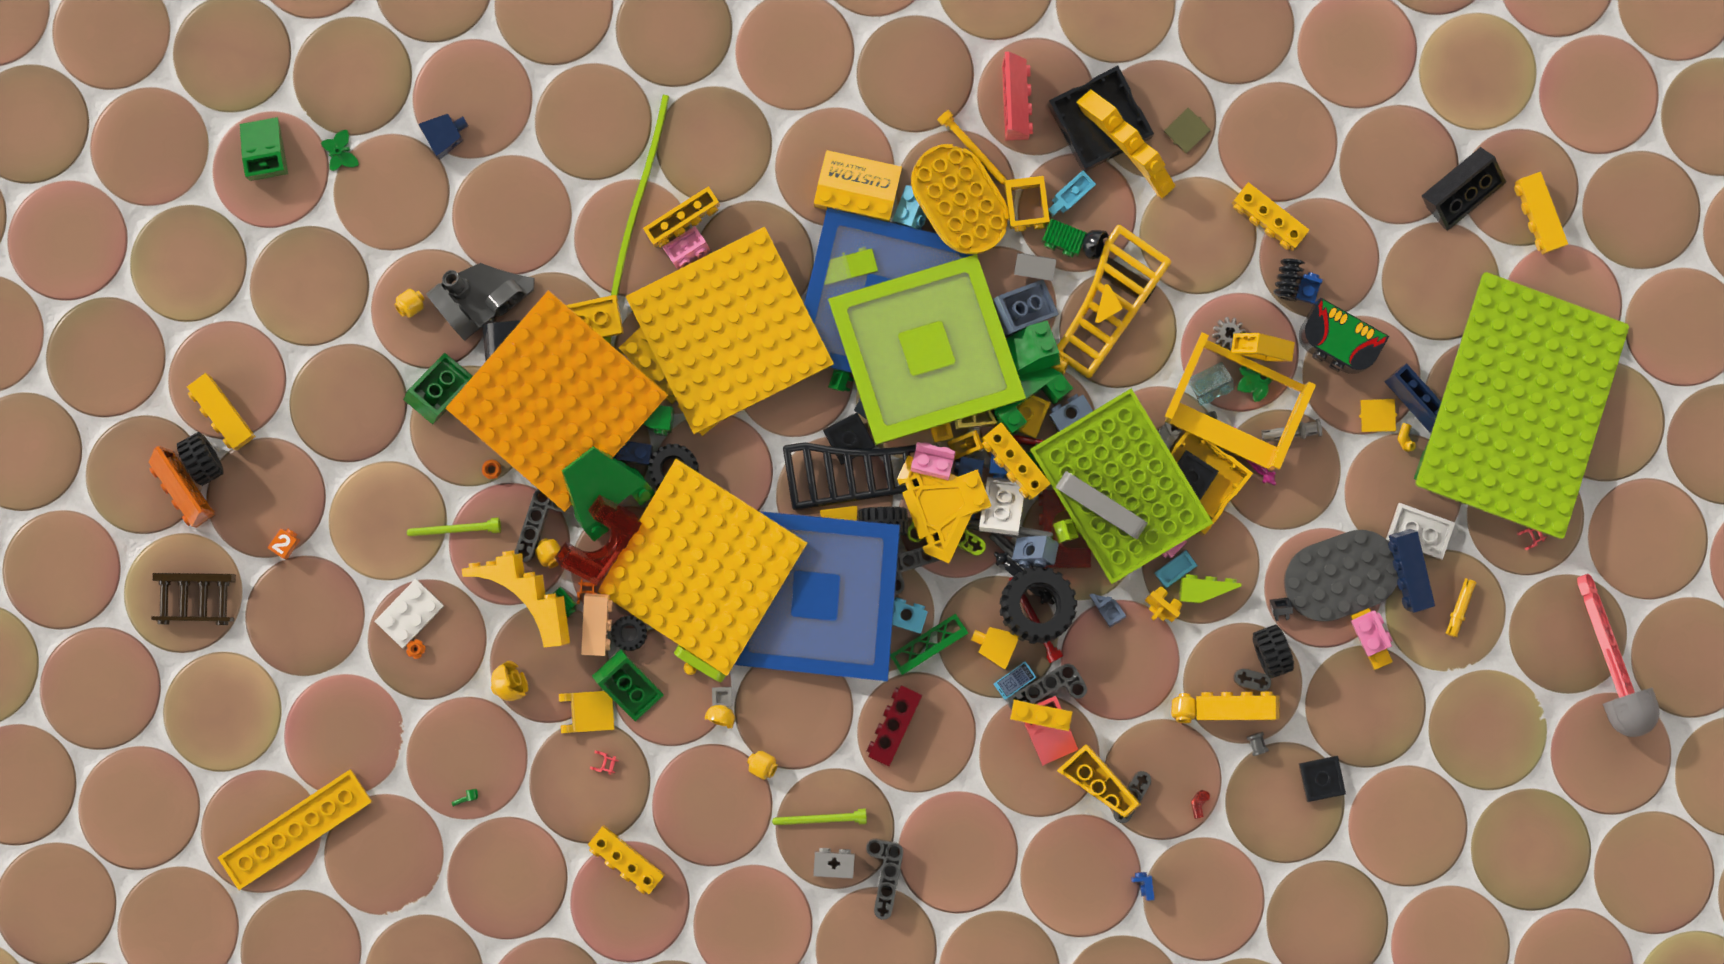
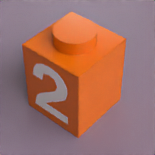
M289 528L287 530L280 529L267 548L287 560L300 542L296 538L298 534Z

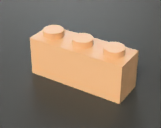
M586 593L584 596L581 655L605 656L607 651H610L611 639H608V631H611L612 620L608 618L609 612H612L613 600H609L610 595Z

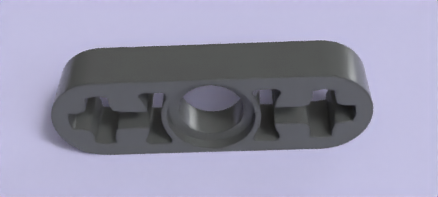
M1139 771L1135 773L1127 786L1130 792L1134 791L1137 793V800L1139 802L1151 784V776L1147 772ZM1145 775L1147 783H1142L1139 787L1143 789L1142 793L1137 789L1131 788L1133 784L1137 787L1139 780H1137L1138 776L1142 777ZM1114 810L1113 817L1119 823H1126L1131 819L1135 810L1128 817H1122L1121 820L1119 819V814Z

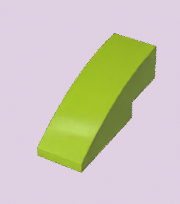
M1072 519L1062 520L1053 524L1059 544L1079 537Z

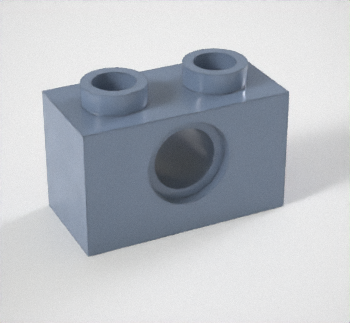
M1076 394L1067 399L1068 404L1063 407L1059 404L1051 409L1052 413L1049 415V418L1058 432L1093 411L1084 395L1078 396ZM1069 408L1074 409L1076 412V417L1073 419L1066 416V410Z
M1048 536L1017 538L1012 560L1019 563V566L1023 568L1031 566H1042V568H1045L1046 565H1054L1059 543Z

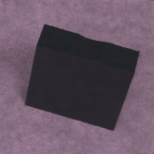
M1119 66L1094 77L1085 85L1066 91L1048 102V107L1081 170L1085 172L1124 153L1101 128L1083 114L1076 103L1090 89L1116 107L1123 120L1139 132L1144 142L1151 139L1154 135L1142 110L1134 101L1131 89Z

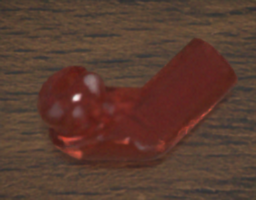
M1198 791L1191 800L1194 819L1204 817L1202 806L1210 799L1208 791Z

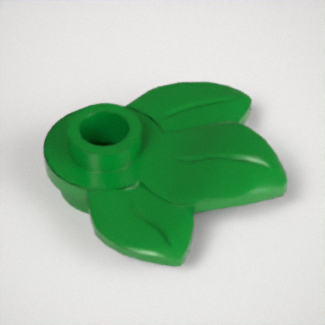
M1244 366L1239 368L1240 373L1244 377L1239 381L1237 390L1244 393L1252 392L1254 402H1259L1268 394V385L1272 382V379L1267 377L1266 380L1260 378L1259 373Z

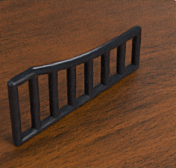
M808 442L785 445L783 447L792 509L801 510L902 494V492L907 491L906 485L895 487L891 455L902 454L903 462L905 463L908 455L910 456V453L916 451L917 444L878 449H848ZM803 450L810 500L799 502L791 452ZM811 451L823 453L830 497L818 499ZM831 454L842 455L844 458L849 494L837 495ZM851 456L863 457L868 491L857 493ZM883 456L888 488L876 490L871 457ZM913 481L915 487L919 486V483Z

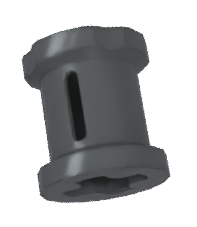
M1263 732L1246 737L1247 740H1250L1253 756L1269 751L1263 739Z

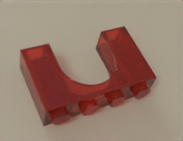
M1044 489L1042 494H1038V506H1042V514L1038 515L1039 525H1042V531L1052 533L1051 526L1055 516L1065 511L1066 508L1054 489ZM1059 544L1055 564L1046 565L1043 569L1047 567L1052 569L1091 568L1090 548H1066Z
M601 495L598 496L588 511L594 520L611 528V536L608 542L596 551H583L565 542L555 556L560 567L595 585L605 577L607 570L616 562L618 555L627 547L629 540L638 532L642 524L636 514Z

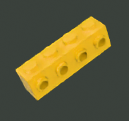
M1541 171L1517 180L1514 190L1516 195L1521 198V209L1524 215L1527 214L1529 219L1528 227L1530 232L1535 235L1537 250L1541 251L1543 255L1568 245Z
M1249 182L1232 202L1233 208L1238 213H1244L1250 217L1249 221L1255 226L1260 225L1264 228L1265 234L1271 238L1275 237L1280 241L1279 244L1286 250L1290 249L1293 251L1309 232L1307 227Z
M708 186L645 226L643 230L653 246L661 248L669 243L668 239L674 235L676 237L682 235L688 226L692 225L694 227L702 221V217L707 214L708 216L715 214L718 211V207H720L719 201Z
M204 373L187 386L190 391L188 393L189 397L194 402L197 401L200 404L201 408L199 410L206 418L209 417L212 420L211 426L217 433L221 432L224 437L223 442L229 449L239 450L256 437L210 374Z
M999 423L981 438L983 448L988 453L991 451L995 456V463L1008 472L1006 476L1012 483L1016 482L1020 487L1018 489L1020 494L1025 499L1027 497L1029 500L1033 499L1051 484L1002 423Z
M602 826L588 844L591 847L589 851L596 857L601 855L606 860L604 863L613 870L617 868L621 872L620 876L627 882L632 880L637 884L635 888L642 894H650L665 876L662 871L606 826Z

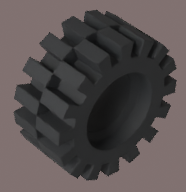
M635 616L620 617L612 626V641L617 647L625 651L639 649L647 639V629L644 622ZM626 626H633L636 629L637 635L632 641H626L622 637V630Z

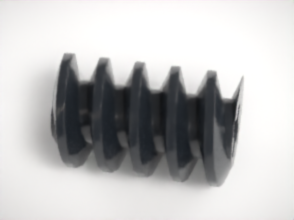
M1292 258L1282 259L1280 263L1283 266L1279 267V271L1282 274L1277 275V279L1280 281L1275 283V286L1279 289H1275L1273 293L1281 299L1297 301L1292 295L1299 293L1294 287H1300L1296 279H1302V276L1297 273L1304 271L1299 265L1305 264V262Z

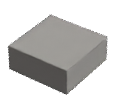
M732 687L712 688L713 706L724 705L732 707Z

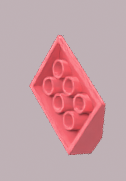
M1005 52L1002 62L1005 141L1028 140L1029 134H1033V124L1029 122V115H1032V103H1028V96H1031V84H1027V77H1030V65H1027L1025 58L1011 52Z

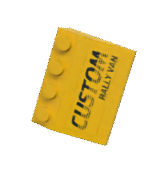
M826 150L814 199V207L825 210L828 207L890 222L902 167Z

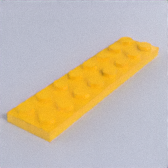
M350 769L217 858L237 889L241 890L372 803V800L352 769Z

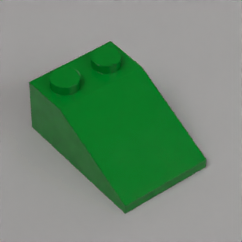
M1048 320L1027 326L1006 338L1018 376L1060 364V353Z
M444 353L407 390L403 400L433 425L447 411L446 407L473 376Z
M659 405L642 425L654 431L655 435L667 436V433H672L675 410L671 406Z
M621 649L592 675L597 684L635 722L664 696Z

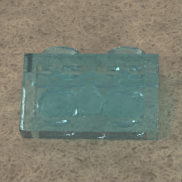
M1223 362L1192 376L1188 382L1197 397L1199 405L1208 404L1215 398L1226 395L1234 389L1233 379Z

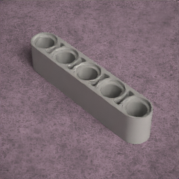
M1065 471L1055 487L1135 539L1139 538L1148 524L1137 515Z

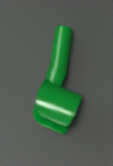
M477 789L466 790L467 797L451 802L452 806L476 800L478 798Z

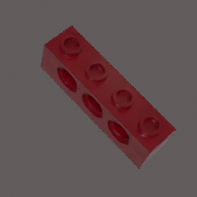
M902 685L900 688H895L891 696L894 701L891 706L887 705L883 716L886 717L884 723H879L874 733L877 734L875 742L870 741L866 750L869 753V758L890 767L923 695ZM900 701H904L907 704V710L904 713L896 710V705ZM891 719H896L899 722V728L895 731L888 728V722ZM883 737H887L891 741L890 747L886 749L879 745V741Z

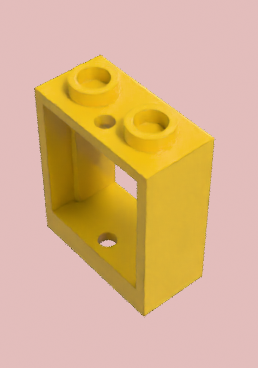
M1044 176L1005 180L1004 186L1010 229L1020 232L1025 231L1026 227H1034V229L1046 228L1045 225H1048L1050 220ZM1039 187L1043 218L1015 221L1011 191Z
M1237 333L1233 335L1231 353L1265 362L1292 361L1295 342L1262 333Z

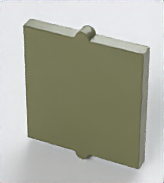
M1189 108L1164 130L1173 140V144H1177L1186 154L1210 131L1201 121V117H1197Z

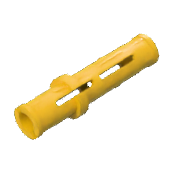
M1467 578L1464 579L1453 613L1451 612L1450 614L1451 620L1445 634L1455 638L1458 637L1461 624L1465 622L1466 618L1464 616L1477 582Z

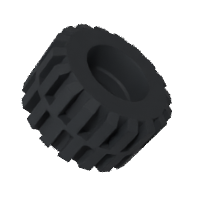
M197 432L177 443L178 454L196 483L203 486L223 475L220 459L203 434Z
M679 444L661 446L657 452L653 453V457L649 461L650 478L658 488L665 478L662 472L663 464L669 458H679L684 464L699 473V465L694 454L687 447Z
M904 507L862 508L858 511L859 521L900 525L899 536L908 533V510Z
M1275 624L1253 632V644L1265 674L1272 679L1294 670L1293 656L1280 627Z

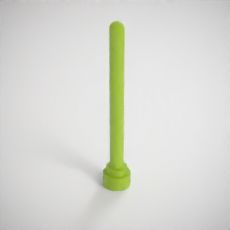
M496 517L483 523L411 528L406 533L408 536L481 530L501 533L500 518Z
M866 808L854 811V813L775 817L772 823L774 825L855 821V823L861 825L867 824Z

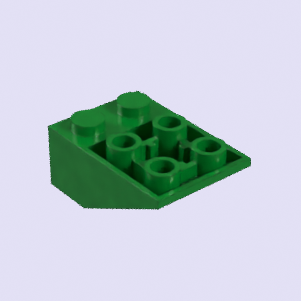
M275 117L240 124L241 152L245 177L249 181L288 174L279 118Z

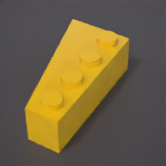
M1201 692V696H1196L1197 720L1280 719V695L1273 696V692H1261V696H1253V692H1241V696H1233V692H1221V696H1213V692Z

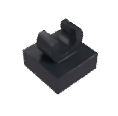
M1287 597L1269 600L1275 620L1279 621V615H1285L1286 620H1289V614H1293V606L1290 599Z

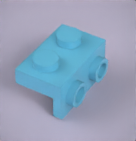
M906 185L892 221L921 230L925 224L926 215L913 194L912 186Z

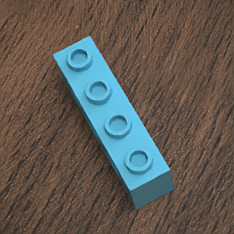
M895 597L893 625L921 634L928 611L924 610L925 606L916 603L910 606L906 604L907 600ZM908 609L911 611L912 617L910 620L906 621L901 618L900 613L902 610Z

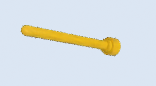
M949 109L945 111L937 121L942 126L949 127L999 183L1004 184L1005 180H1007L1005 176L954 122V115Z

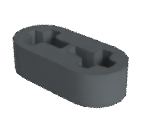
M1239 669L1234 673V682L1239 686L1257 691H1266L1271 686V679L1266 674L1248 669ZM1245 672V676L1250 677L1251 681L1244 680L1241 683L1238 675H1242ZM1262 677H1264V681L1267 682V685H1263L1262 688H1260V684L1255 683L1254 679L1259 680Z

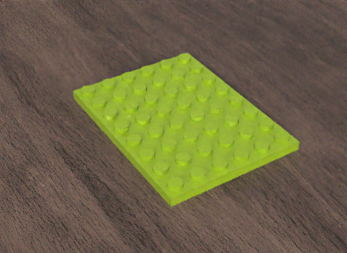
M1132 388L1030 449L1111 584L1213 524ZM1065 471L1146 521L1148 524L1139 538L1135 539L1055 488Z

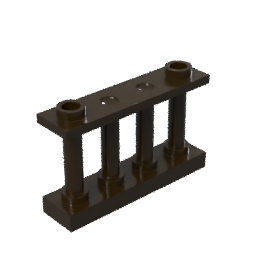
M153 573V581H159V585H161L160 616H151V620H156L157 624L169 625L170 621H216V625H228L229 621L234 622L235 618L227 617V586H230V582H236L235 574ZM171 582H178V585H180L179 617L168 616V590ZM190 582H198V586H200L199 617H187L188 586H190ZM210 582H218L219 617H207L208 586H210Z

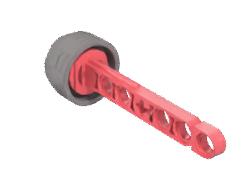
M1590 574L1582 575L1577 578V583L1584 597V603L1619 698L1603 704L1611 725L1619 733L1629 737L1645 735L1655 727L1659 719V705L1653 688L1639 692L1634 691L1602 601L1597 593L1595 582Z

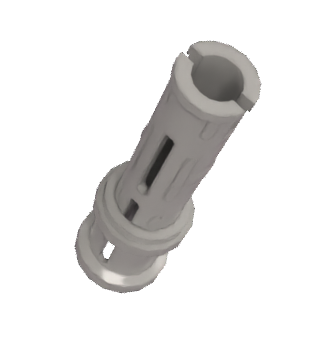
M1320 419L1308 423L1300 422L1294 437L1306 439L1307 436H1322ZM1285 427L1261 430L1262 440L1264 442L1280 440Z

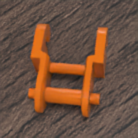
M581 579V582H578L580 592H577V604H580L581 594H597L595 593V586H597L595 580L593 582H583V579ZM583 586H591L592 591L583 590Z

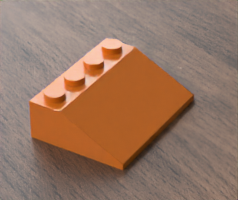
M157 446L150 457L149 464L151 468L149 469L155 478L159 477L162 484L160 486L166 494L169 493L173 498L171 502L177 510L180 509L184 514L182 516L184 522L188 526L191 525L197 528L216 514L173 450Z

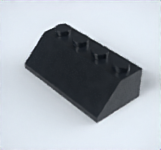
M1480 147L1421 196L1427 209L1443 228L1448 231L1503 186L1506 180L1495 156Z

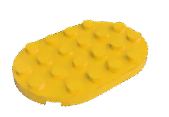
M953 144L934 146L917 160L912 171L911 185L918 204L941 240L953 250L964 254H980L992 249L1001 241L1006 233L1009 214L1004 198L983 164L968 149L952 146Z

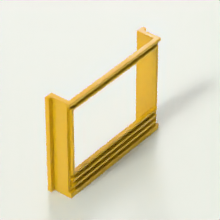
M1202 332L1164 416L1166 417L1165 422L1270 471L1275 468L1280 469L1316 384L1308 382L1304 385L1241 355L1233 354L1230 350L1208 341L1209 335ZM1203 348L1300 392L1277 447L1180 403Z

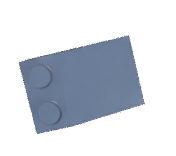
M1043 279L992 299L1005 337L1011 336L1027 326L1044 322L1059 315Z

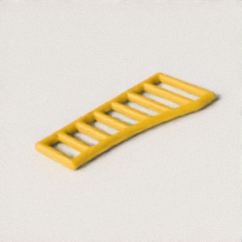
M1117 225L1104 243L1098 268L1085 301L1068 330L1057 344L1060 357H1065V360L1069 361V366L1085 377L1091 378L1168 269L1171 260L1122 225ZM1121 234L1160 261L1162 264L1157 271H1152L1117 247L1114 242ZM1110 251L1150 278L1145 288H1142L1107 263ZM1104 271L1139 294L1132 305L1114 292L1121 306L1128 312L1122 321L1114 315L1106 319L1117 327L1111 337L1084 319L1089 308L1096 313L1098 312L1099 305L1093 299L1097 290L1103 293L1105 285L1101 283ZM1079 325L1106 343L1100 352H1097L1074 336ZM1068 342L1095 359L1088 369L1063 352Z

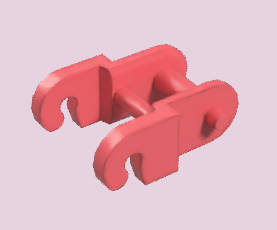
M1530 528L1517 533L1518 536L1525 532L1530 533L1533 539V544L1526 547L1525 550L1537 546V542L1541 540L1544 542L1547 536H1543L1542 532L1537 531L1540 539L1536 540L1532 533L1534 529L1530 530Z
M595 750L594 753L604 756V762L600 769L591 766L590 769L598 772L608 771L610 775L615 773L613 771L615 761H619L616 759V756L611 758L607 756V753ZM607 759L611 760L609 769L605 768Z

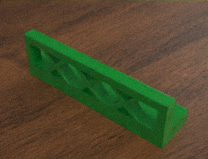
M954 614L890 654V657L901 675L967 635L968 631L958 616ZM955 619L960 630L955 633L946 632L947 623ZM942 626H944V630H943V631H942V630H938L939 628H941ZM934 631L943 633L939 643L929 642L930 635ZM945 634H949V635H950V636H948L947 638L944 639ZM928 636L927 641L922 640L923 638ZM917 642L926 643L925 652L921 654L914 653V644ZM928 644L934 645L927 650ZM911 646V651H910V652H909V651H905L907 648H909V647ZM901 652L910 654L908 662L900 666L895 656ZM912 654L917 655V657L911 660Z

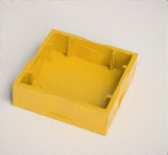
M1185 431L1171 448L1170 452L1178 463L1185 450L1219 471L1200 500L1214 524L1226 505L1237 495L1253 473L1235 458L1221 451L1216 445ZM1213 524L1198 533L1202 536L1205 535Z

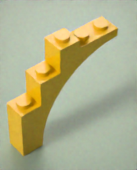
M1091 89L1076 102L1083 114L1101 128L1128 156L1146 178L1158 197L1164 198L1176 187L1165 169V163L1159 153L1144 142L1134 127L1123 120L1116 107Z
M514 550L504 551L502 556L496 557V560L487 561L486 565L475 562L469 563V567L462 569L463 577L489 579L505 586L516 594L533 615L540 630L544 647L562 646L570 643L564 596L556 597V593L545 594L543 574L535 575V572L525 573L522 553L515 554Z

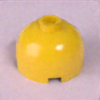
M513 661L502 663L494 670L491 677L492 692L505 701L518 700L526 696L527 694L525 693L529 689L524 673L521 672L519 674L516 669L519 666Z

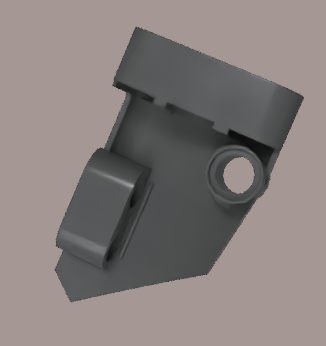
M479 263L459 273L454 270L447 271L442 277V283H438L426 295L451 327L465 341L492 318L504 315L534 291L535 278L513 274Z

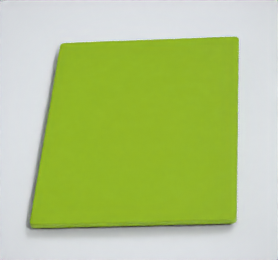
M1483 273L1415 482L1416 486L1558 539L1564 538L1629 325L1491 273Z

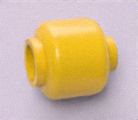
M408 289L396 297L394 306L402 317L411 318L423 310V301L425 299L420 291L415 292L413 289Z
M547 538L540 540L535 549V555L541 565L554 568L561 564L564 552L558 542L554 539L548 540Z
M1180 693L1178 697L1172 699L1171 715L1176 719V722L1191 723L1197 716L1196 699L1192 698L1188 693Z
M762 750L755 754L752 753L747 761L749 772L762 780L772 778L778 767L775 757Z

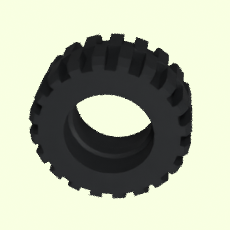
M1042 566L1029 567L1017 573L1007 583L1002 591V597L999 602L1001 609L999 611L1000 616L1004 618L1002 622L1005 627L1008 626L1010 628L1009 632L1012 635L1016 634L1019 636V640H1027L1031 644H1043L1057 639L1071 626L1072 620L1077 613L1075 611L1077 600L1074 598L1076 593L1074 589L1070 588V581L1062 578V573L1059 571L1055 573L1049 567L1043 569ZM1039 587L1045 589L1054 598L1056 611L1049 621L1035 623L1023 614L1020 600L1024 592L1030 588Z

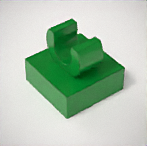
M834 369L828 388L849 392L850 388L846 387L847 381L853 382L854 379L849 377L850 373Z

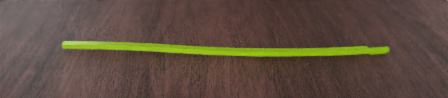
M662 95L650 150L625 229L611 295H616L617 298L630 238L659 144L669 95ZM612 336L604 338L611 344Z

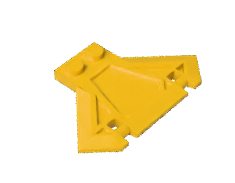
M908 455L897 480L899 485L905 484L907 487V491L902 493L919 539L926 538L928 545L923 546L925 554L949 564L972 514L992 507L978 469L959 477L950 473L949 480L912 472L911 465L914 457ZM918 480L919 486L915 487L913 481ZM938 533L940 540L935 541L933 535Z

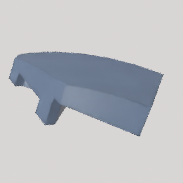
M1093 593L1089 595L1110 628L1126 618L1125 613L1112 597L1098 596Z

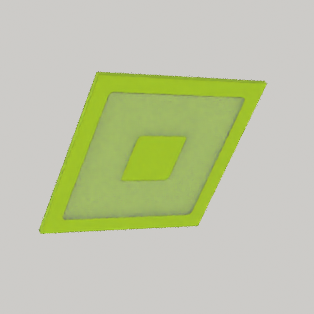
M977 254L828 299L875 445L1026 399Z

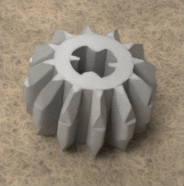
M1225 317L1224 322L1219 320L1217 322L1219 327H1213V330L1218 333L1212 334V338H1219L1215 344L1218 345L1222 342L1221 347L1225 348L1228 345V349L1231 350L1233 335L1246 332L1244 329L1239 330L1243 324L1235 325L1236 318H1233L1231 323L1228 317ZM1225 329H1227V331L1231 330L1233 332L1231 334L1232 338H1230V336L1228 338L1225 336Z

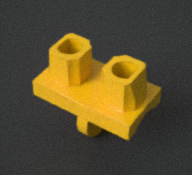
M1161 586L1157 590L1152 591L1145 598V601L1151 605L1148 609L1153 613L1151 617L1153 621L1158 617L1162 621L1167 618L1172 623L1181 614L1179 611L1183 604L1175 598L1170 604L1164 600L1168 592Z

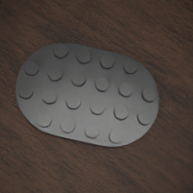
M1353 530L1300 550L1290 560L1284 575L1285 593L1290 599L1293 608L1301 615L1315 621H1333L1373 607L1386 600L1396 588L1397 579H1399L1398 573L1393 567L1394 557L1389 549L1388 541L1372 531Z

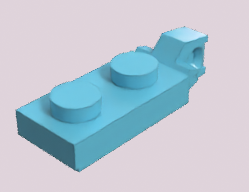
M1082 170L1051 200L1054 204L1048 209L1049 214L1053 217L1059 211L1062 213L1066 210L1068 211L1096 183Z

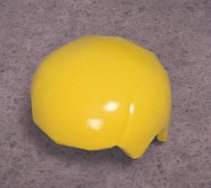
M714 705L707 710L705 720L708 719L714 724L727 726L728 729H732L735 716L733 711L727 706Z

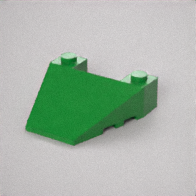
M1049 367L1019 376L1026 399L993 409L997 424L1002 423L1013 436L1027 424V420L1017 409L1026 400L1040 390L1046 394L1053 405L1068 396L1073 387L1062 373Z
M594 446L562 470L571 498L570 501L574 508L575 518L593 542L609 531L601 517L629 495H632L640 506L655 495L654 490L637 469L627 466L624 462L614 459L611 455Z

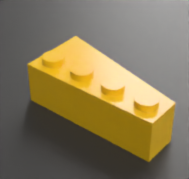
M1087 744L1057 770L1123 817H1128L1141 805L1136 797Z

